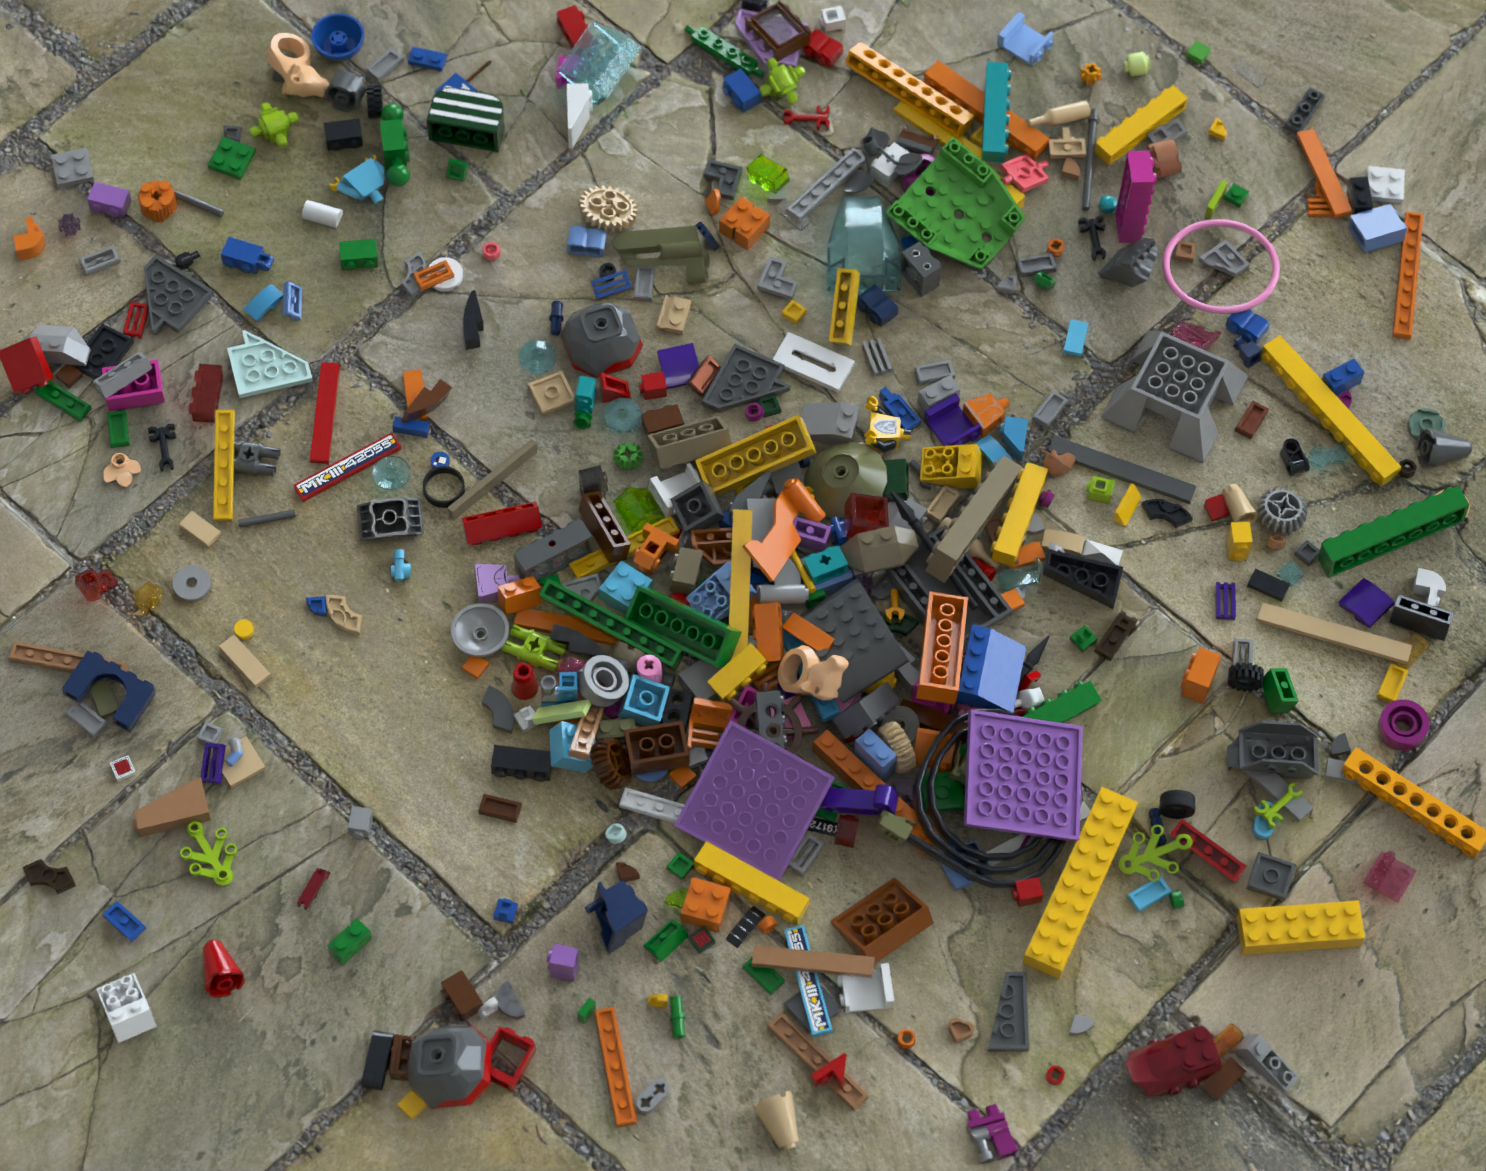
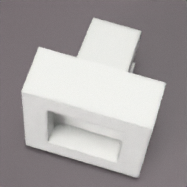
M531 706L524 707L514 714V719L523 733L537 726L532 721L535 712Z

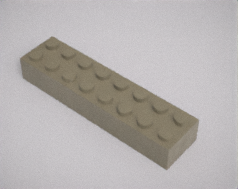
M1004 455L1000 461L996 460L990 469L992 472L988 471L982 480L984 483L978 484L974 491L976 494H971L965 503L967 506H962L957 516L959 518L954 517L949 525L951 529H946L940 538L942 541H937L932 549L934 553H931L926 560L928 566L925 571L943 583L947 581L1011 491L1023 468L1022 466Z

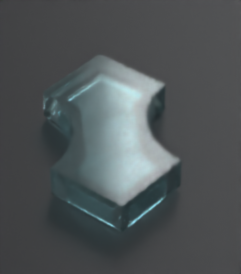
M1340 442L1330 448H1322L1315 445L1307 459L1310 465L1323 471L1325 467L1332 464L1348 466L1354 455L1351 456L1345 449L1347 445L1344 442Z

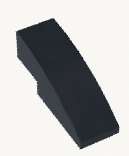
M476 290L471 291L464 311L463 332L466 350L480 347L478 331L484 330Z
M554 624L551 639L568 643V650L570 652L589 656H609L599 645L580 632Z

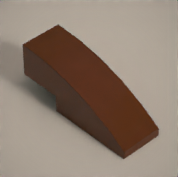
M439 379L431 391L424 387L405 411L401 421L403 423L413 421L432 412L448 397L452 387Z

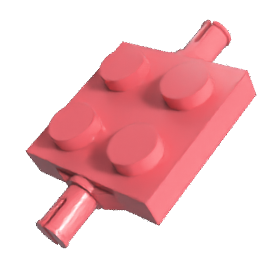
M1027 154L1001 164L999 169L1006 176L1001 178V181L1004 185L1013 183L1021 193H1024L1048 182L1049 177L1043 172V169L1048 167V162L1044 160L1037 163Z

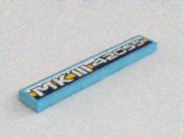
M804 925L784 929L789 949L811 951ZM795 971L812 1036L817 1037L833 1033L817 973Z

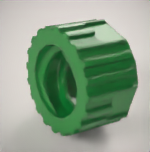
M1181 891L1170 892L1169 899L1172 908L1184 907Z

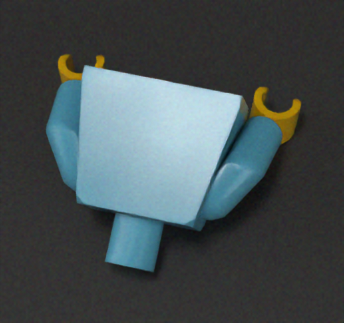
M372 155V158L367 159L366 157L364 163L345 174L341 179L342 182L336 177L334 178L336 184L329 183L332 191H340L360 201L370 197L376 205L384 199L379 190L384 185L385 168L376 160V155Z

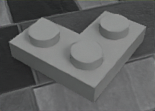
M770 256L757 289L792 300L798 287V282L782 277L787 262Z

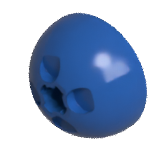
M335 13L321 18L314 25L311 39L314 48L322 57L330 61L341 62L351 59L360 51L364 42V29L361 23L353 16Z

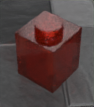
M848 814L840 815L834 844L854 848L859 827L858 818Z

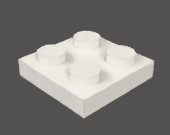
M1369 166L1367 176L1372 201L1402 204L1404 200L1405 170Z

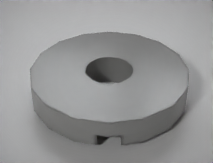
M186 566L180 569L173 578V590L176 596L189 603L204 599L211 589V578L208 572L199 566ZM190 581L197 582L195 587L187 586Z

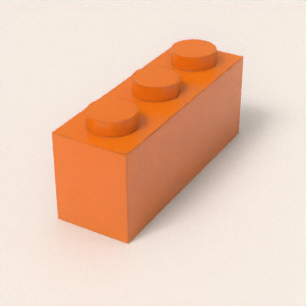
M777 602L754 604L752 619L755 621L756 626L753 629V637L757 641L756 649L765 657L767 663L781 662L784 657L781 604Z

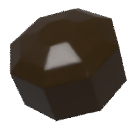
M1408 459L1400 461V477L1406 479L1413 477L1417 468L1415 463Z

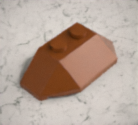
M732 527L691 530L692 548L703 551V558L712 566H723L726 562H731Z

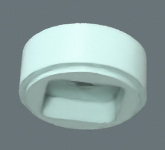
M621 824L609 826L605 833L608 841L612 844L621 843L627 834Z

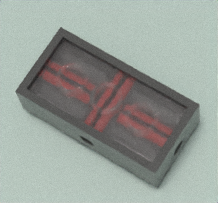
M581 519L572 521L566 527L560 530L556 529L548 536L538 538L526 547H520L514 553L515 571L519 574L520 579L534 576L536 581L540 582L539 578L553 575L569 567V563L593 553L592 535Z

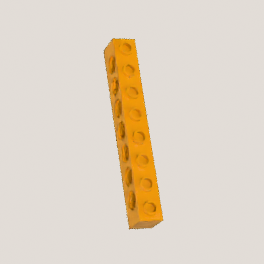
M860 42L849 50L845 65L956 137L959 138L970 130L975 116L863 43Z
M1355 747L1344 763L1341 771L1344 772L1343 775L1347 779L1357 780L1364 790L1371 791L1381 801L1388 802L1394 806L1398 812L1410 816L1414 822L1424 825L1431 833L1438 834L1448 844L1460 848L1465 855L1476 858L1485 845L1486 829L1359 748ZM1360 769H1366L1368 774H1363ZM1377 780L1383 781L1384 785L1379 784ZM1393 791H1398L1401 795H1396ZM1410 802H1416L1418 806H1413ZM1427 812L1433 813L1435 817L1429 816ZM1444 823L1450 824L1452 828L1446 827ZM1461 834H1466L1469 839L1463 838Z

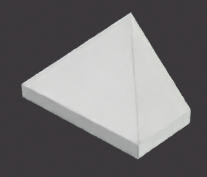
M1086 540L1081 557L1119 565L1123 550Z

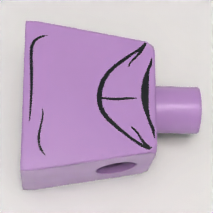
M475 564L479 603L487 604L498 601V586L519 580V574L507 576L505 565Z

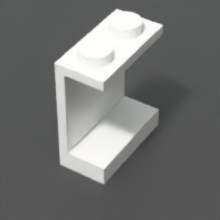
M688 463L684 473L660 482L657 476L650 478L648 489L664 516L669 517L677 514L670 499L701 480L698 471L693 469L692 465Z
M889 963L881 964L880 970H873L872 978L837 975V986L842 988V994H839L840 1006H844L845 1013L893 1008L894 995Z

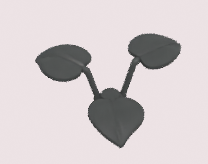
M871 127L867 136L863 137L860 142L866 160L867 171L859 170L853 173L848 178L843 191L846 193H859L866 190L873 183L874 176L870 174L871 169L868 156L874 157L879 154V151L893 164L897 165L895 172L900 176H906L914 172L921 165L923 157L916 153H906L899 158V161H895L883 150L890 140L889 135L886 132Z

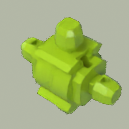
M769 59L766 65L768 70L771 71L767 75L766 84L759 89L761 96L765 97L772 94L773 97L779 96L780 99L786 96V101L790 105L795 104L798 101V97L793 92L797 89L796 85L799 82V78L805 74V70L802 66L792 69L791 66L786 68L783 64L778 67L779 64L776 59Z
M267 102L261 104V118L257 119L258 126L255 125L249 129L251 137L257 138L262 135L265 140L269 139L270 143L276 142L280 148L287 145V132L290 131L289 124L292 125L299 120L297 113L291 112L285 115L283 110L278 111L277 107L272 108Z

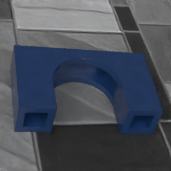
M87 650L62 687L63 695L80 704L95 683L105 679L119 682L124 686L126 696L114 714L113 722L131 733L156 695L154 685L147 680L141 681L131 671L125 672L120 669L121 667L117 663L104 660L101 654L97 652L92 653Z

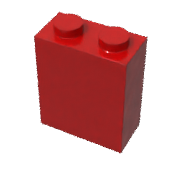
M37 336L0 350V360L14 393H28L33 391L31 387L36 385L38 388L49 384L48 380L54 378Z

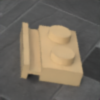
M665 295L657 322V329H665V331L683 335L691 307V300L679 297L672 298Z

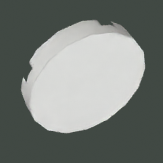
M448 257L434 260L429 267L446 260L454 273V278L437 284L432 288L441 292L452 291L462 283L463 269L455 259Z

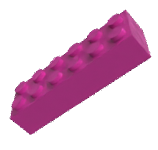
M1150 150L1127 151L1115 209L1119 243L1141 240L1142 235L1145 234L1147 215L1150 213L1149 205L1152 204L1154 184H1156V173L1152 171L1154 169V158L1150 157Z

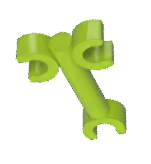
M1291 783L1287 793L1270 808L1265 800H1262L1260 803L1264 808L1263 810H1260L1257 806L1254 807V813L1262 816L1267 821L1269 828L1274 829L1276 826L1272 822L1273 819L1279 823L1283 820L1282 816L1276 813L1292 798L1298 799L1301 797L1302 789L1297 793L1292 790L1296 785L1295 783Z

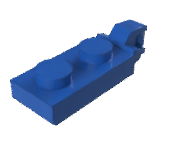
M886 387L880 390L881 404L891 416L901 419V429L912 430L921 424L919 417L899 394H891Z

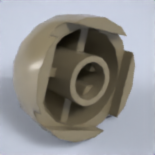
M617 641L611 657L627 660L628 664L626 667L630 669L628 673L636 675L638 674V660L647 654L637 648L629 647L624 642Z

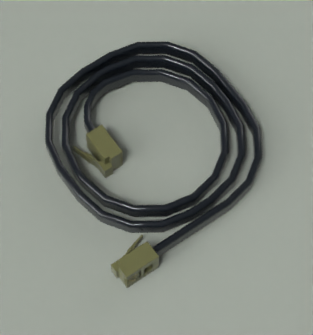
M974 709L985 712L1018 716L1002 709ZM969 712L952 719L933 740L920 763L912 788L915 815L926 837L942 852L910 833L913 826L909 824L915 825L917 824L916 821L895 816L886 810L880 812L877 818L878 822L873 830L899 846L904 841L910 843L968 880L989 888H1014L1016 886L1015 881L1042 876L1059 856L1066 840H1058L1051 855L1036 872L1019 880H993L968 869L971 868L986 875L1015 874L1036 864L1056 840L1048 838L1033 858L1016 866L991 867L965 856L968 855L981 861H1010L1033 850L1043 839V837L1035 836L1028 845L1011 853H985L965 845L947 829L936 807L934 782L945 753L959 738L968 735V727L956 732L937 753L925 785L928 812L939 834L954 848L934 832L923 810L921 785L928 763L947 733L955 725L968 720ZM959 741L954 757V766L948 777L966 785L967 751L958 765L961 754V741ZM1081 786V804H1082L1083 795H1082V786Z

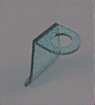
M1035 557L1032 569H1005L997 573L999 585L1008 592L1016 587L1040 583L1041 561L1038 557Z

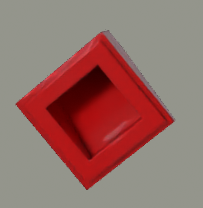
M1222 494L1205 500L1204 508L1211 521L1229 516Z

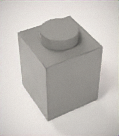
M352 806L348 824L349 836L356 839L369 838L373 821L372 809Z

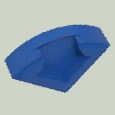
M325 596L306 598L307 606L314 614L327 616Z

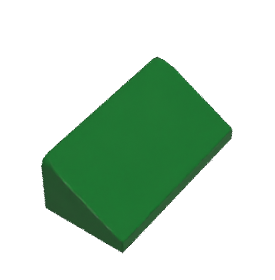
M671 919L643 946L658 961L662 962L688 938V933L684 926Z

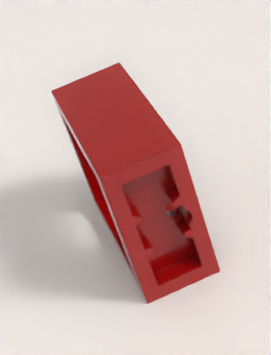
M499 1026L490 1042L492 1044V1057L502 1040L527 1051L513 1077L491 1067L490 1081L513 1092L536 1052V1044L527 1036L521 1037L517 1035L511 1028L505 1027L504 1029Z

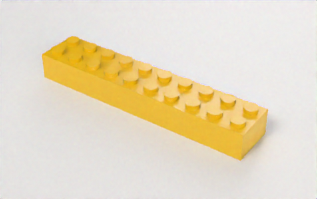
M1101 787L1082 828L1079 841H1076L1025 952L1023 964L1060 979L1136 812L1137 801Z

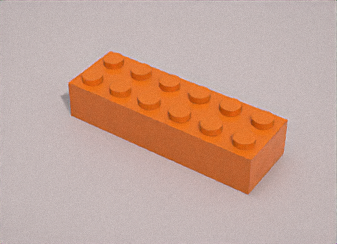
M929 592L925 612L916 698L955 704L960 683L968 597Z

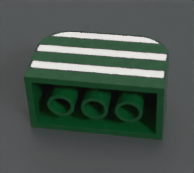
M454 87L443 88L433 96L426 119L429 140L499 153L505 124L503 104L498 97L482 91L476 92Z

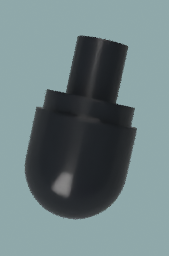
M198 250L189 253V251L183 252L176 256V266L181 269L191 266L194 263L193 260L200 257Z

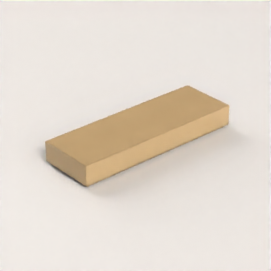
M235 635L219 645L220 650L255 688L271 677L269 671Z

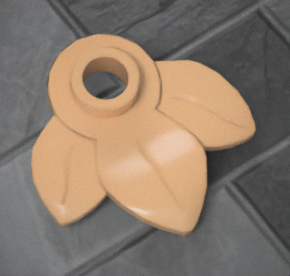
M116 453L112 456L110 465L104 469L103 477L106 483L116 480L120 486L128 487L132 483L133 474L140 473L141 467L136 460H130L123 453Z

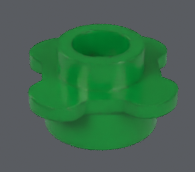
M579 410L575 411L574 425L579 429L590 428L592 425L590 423L592 415Z

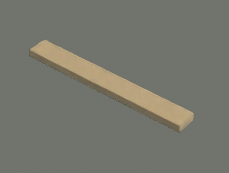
M1262 603L1257 622L1406 665L1413 646L1266 603Z

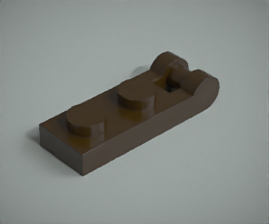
M1122 610L1094 651L1109 661H1112L1138 622V619L1127 616V613Z

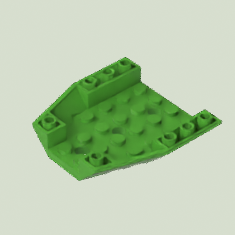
M954 137L945 144L939 155L903 196L896 200L885 212L887 216L928 249L980 270L989 264L1026 218L995 170ZM932 189L935 195L928 196L925 190ZM958 211L963 215V218L957 219L953 213ZM987 234L990 236L991 241L985 242L981 236Z

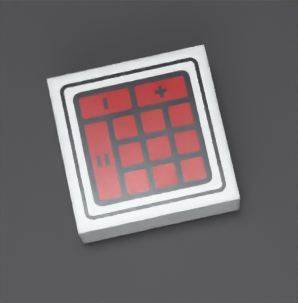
M129 756L110 762L118 782L136 775Z

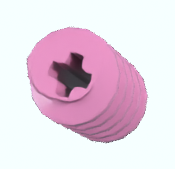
M653 655L642 656L637 662L638 676L661 684L663 673L660 660Z

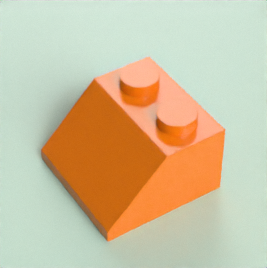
M918 728L914 747L917 768H919L926 752L940 731ZM947 733L941 740L927 768L931 769L937 753L954 734ZM955 743L945 753L938 772H949L951 770Z

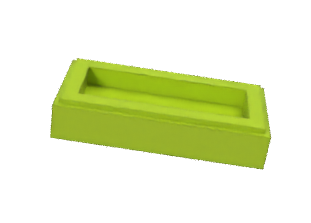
M1222 180L1207 205L1205 217L1212 218L1226 193L1228 182Z

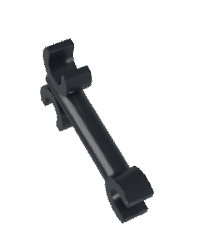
M1097 216L1095 220H1088L1087 218H1080L1078 220V225H1085L1080 227V233H1086L1090 230L1094 247L1092 252L1093 260H1096V254H1101L1103 259L1106 257V251L1101 248L1097 230H1105L1106 224H1099V222H1103L1104 216Z
M168 424L165 428L153 426L148 428L149 434L155 433L154 436H149L150 442L153 443L158 440L160 442L162 459L159 462V467L161 471H164L163 466L165 464H169L171 470L174 469V463L169 458L167 438L171 440L176 438L175 432L169 433L170 430H175L174 424Z

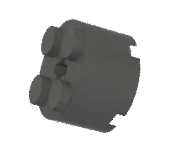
M339 69L334 74L325 91L327 101L330 99L333 103L332 106L343 112L356 110L366 93L364 78L361 75H355Z

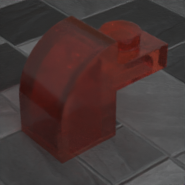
M90 568L75 576V586L88 601L101 599V594L118 586V581L108 569L96 573L93 568Z

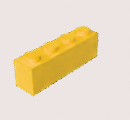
M837 268L829 342L834 345L852 346L860 273L856 269Z

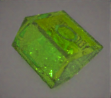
M627 487L613 501L618 513L623 517L626 527L630 531L637 532L643 529L646 523L652 525L666 518L651 492L646 488Z

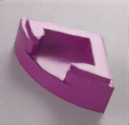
M1347 390L1337 397L1349 409L1352 396L1350 391Z

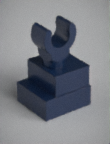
M1241 336L1233 339L1236 342L1233 347L1239 350V357L1243 360V365L1247 369L1261 361L1262 349L1253 341L1246 344Z

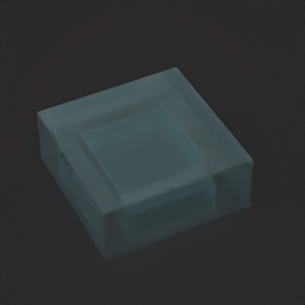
M1289 561L1278 571L1277 576L1292 587L1304 576L1305 572L1295 563Z

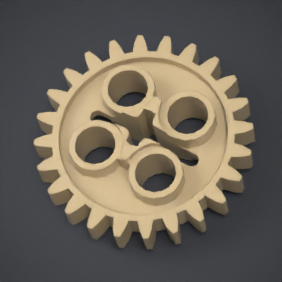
M602 185L601 189L595 186L594 190L589 188L588 192L584 191L578 207L579 213H582L581 218H586V223L592 222L591 226L597 225L598 230L603 227L606 232L608 228L614 232L615 228L621 231L622 227L627 229L628 225L632 226L638 212L637 204H634V199H630L631 195H624L625 191L618 192V188L612 190L611 186L606 189Z

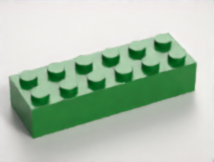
M638 585L624 618L673 646L716 667H724L731 661L742 633L650 587Z

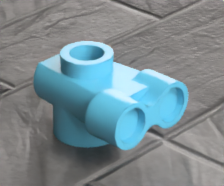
M401 549L394 550L393 554L394 565H391V577H395V582H403L404 579H410L411 565L410 563H404L405 553Z

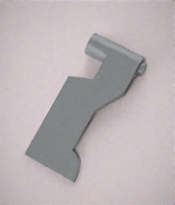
M776 498L746 499L747 510H753L752 540L762 542L773 526L774 501ZM790 558L774 579V585L757 586V603L804 604L808 600L809 590L805 588L804 584H801L800 572ZM753 561V567L759 568Z

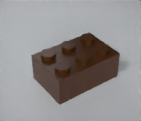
M683 721L624 730V742L631 775L689 766V750Z

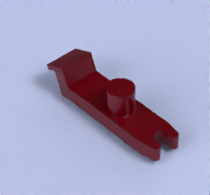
M321 868L316 869L298 899V907L304 904V909H308L312 901L317 897V893L325 879L328 880L331 872Z

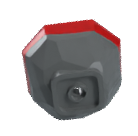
M613 303L594 304L573 312L561 333V338L572 367L595 378H598L601 372L608 375L630 368L643 347L630 311Z
M447 1026L428 1029L412 1042L407 1066L409 1086L431 1109L472 1105L490 1086L492 1044L474 1026Z

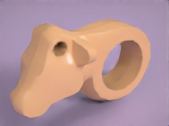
M280 33L275 35L268 46L266 58L269 64L284 78L282 94L284 96L288 94L298 95L302 98L313 95L325 98V91L329 82L320 77L314 68L311 67L312 54L308 44L294 34ZM280 50H289L299 58L287 57Z
M802 645L790 649L784 655L778 668V681L786 692L813 695L820 700L830 701L838 697L837 690L841 687L842 675L848 667V661L842 656L832 655L826 661L820 662L819 657L812 648ZM801 662H803L802 674L797 681V671Z

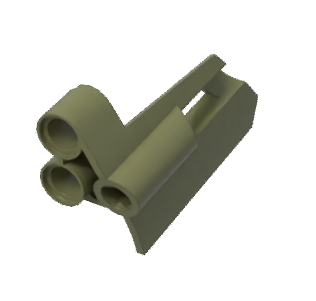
M696 226L617 232L611 240L620 257L629 266H686L688 284L708 282L709 254L702 251ZM661 252L658 258L637 259L634 254Z

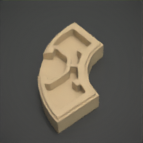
M326 595L327 610L332 621L342 630L354 635H360L362 615L356 614L348 608L345 596Z

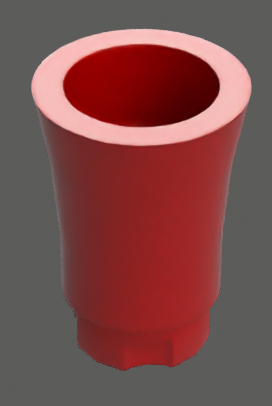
M523 662L516 665L511 685L513 695L521 700L531 699L538 692V683L534 676V670L530 664Z

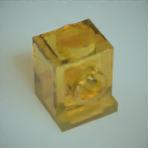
M148 581L132 594L133 602L147 616L150 614L149 609L159 604L162 599L161 595L164 592L157 584L153 585Z

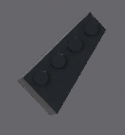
M1048 549L1043 575L1113 609L1123 567Z

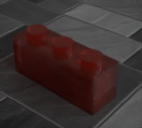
M199 364L198 371H195L194 381L196 386L192 387L193 403L189 404V414H192L194 422L215 423V410H218L224 376L222 365Z

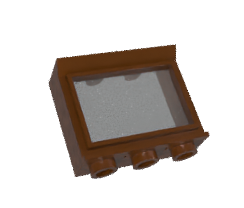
M778 0L777 3L756 15L745 18V31L748 33L753 30L754 39L756 41L762 39L765 51L768 52L772 49L774 59L777 62L811 43L809 27L805 26L800 21V18L794 15L788 5H784L781 0Z

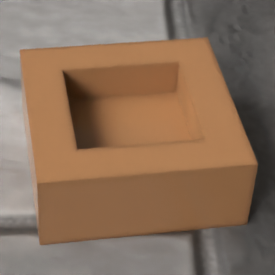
M1179 241L1177 243L1175 259L1193 262L1196 243Z

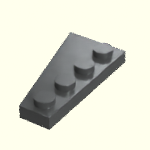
M1006 972L988 1051L1029 1052L1026 972Z

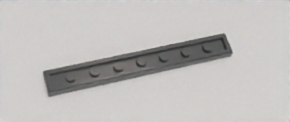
M1054 436L1048 450L1049 453L1055 450L1057 455L1070 453L1076 457L1075 464L1131 484L1133 483L1190 504L1196 489V485Z

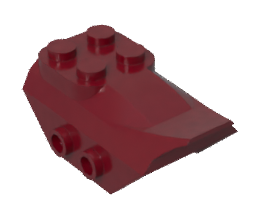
M1202 1025L1178 1034L1176 1032L1168 1034L1165 1039L1160 1041L1157 1039L1149 1041L1146 1046L1127 1052L1129 1057L1124 1062L1134 1085L1143 1088L1147 1097H1158L1168 1094L1169 1096H1174L1184 1088L1193 1089L1199 1086L1200 1082L1222 1069L1217 1047L1210 1032Z

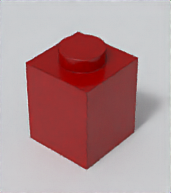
M663 371L641 375V382L638 383L639 392L640 394L643 393L645 400L667 397V386Z
M1039 877L1015 881L1016 886L1014 889H1011L1013 900L1017 901L1018 907L1042 903L1043 892Z

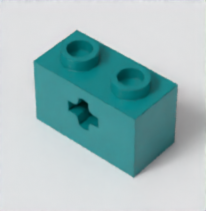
M839 545L828 547L823 552L817 554H810L803 561V566L814 586L848 573V563Z

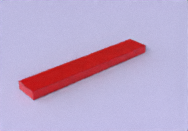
M321 362L310 463L329 464L340 363Z

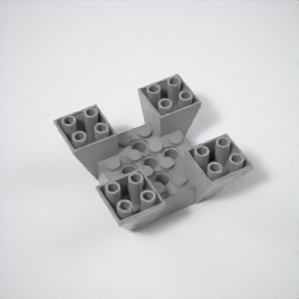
M1147 331L1132 358L1133 362L1143 367L1138 375L1116 387L1101 418L1135 433L1147 409H1150L1178 422L1169 449L1204 463L1218 436V430L1208 407L1213 398L1233 406L1248 375L1230 361L1162 331Z

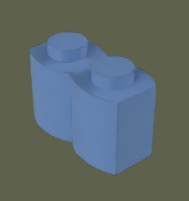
M580 225L570 227L567 252L575 255L585 254L591 257H603L607 232L602 229L598 230V228L587 229Z

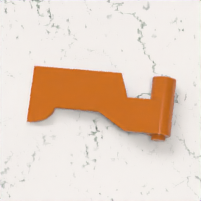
M791 478L784 483V489L774 501L773 526L762 542L751 540L743 545L745 551L770 582L774 581L801 541L793 524L797 514L800 512L806 520L816 523L821 521L826 515L798 478Z

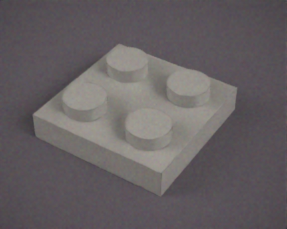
M87 147L51 155L58 188L94 181Z

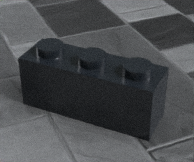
M1398 595L1389 623L1445 641L1454 613Z
M494 745L491 773L495 776H511L519 780L529 778L538 782L550 781L552 772L550 751Z

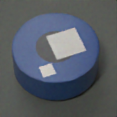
M436 452L431 456L432 468L450 465L449 456L445 452Z

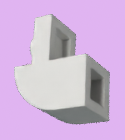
M1418 568L1414 578L1412 593L1427 596L1426 604L1438 607L1440 599L1442 600L1446 592L1444 580L1433 571Z

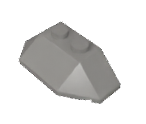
M38 325L21 340L37 336L47 363L86 366L91 351L75 327Z

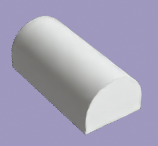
M310 200L305 202L302 211L303 219L337 228L343 215V210Z

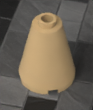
M786 1091L785 1095L780 1096V1093L759 1101L758 1104H753L755 1112L779 1149L784 1148V1151L795 1148V1143L799 1142L791 1091Z

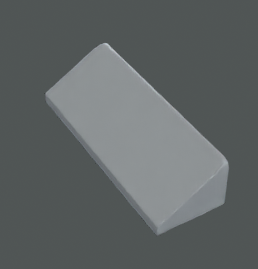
M138 352L95 379L93 383L102 395L107 398L150 371L152 366L148 358L141 352Z

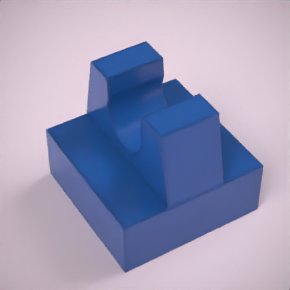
M506 898L498 899L493 920L513 924L518 903Z

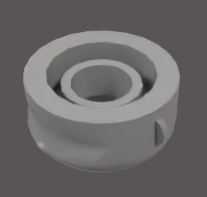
M597 655L588 660L578 671L577 686L581 695L586 700L589 699L591 704L607 707L615 704L625 694L629 687V678L625 668L616 659L610 656ZM596 679L602 681L605 687L601 686Z

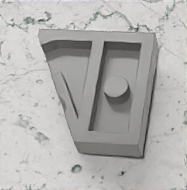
M1224 240L1199 257L1200 263L1233 277L1238 276L1250 266L1246 259L1227 240Z

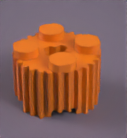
M154 180V182H145L141 185V190H139L138 194L141 212L145 217L151 218L156 223L158 221L160 223L161 221L165 222L168 216H171L177 210V201L173 187L166 180L161 182L160 180L158 182Z

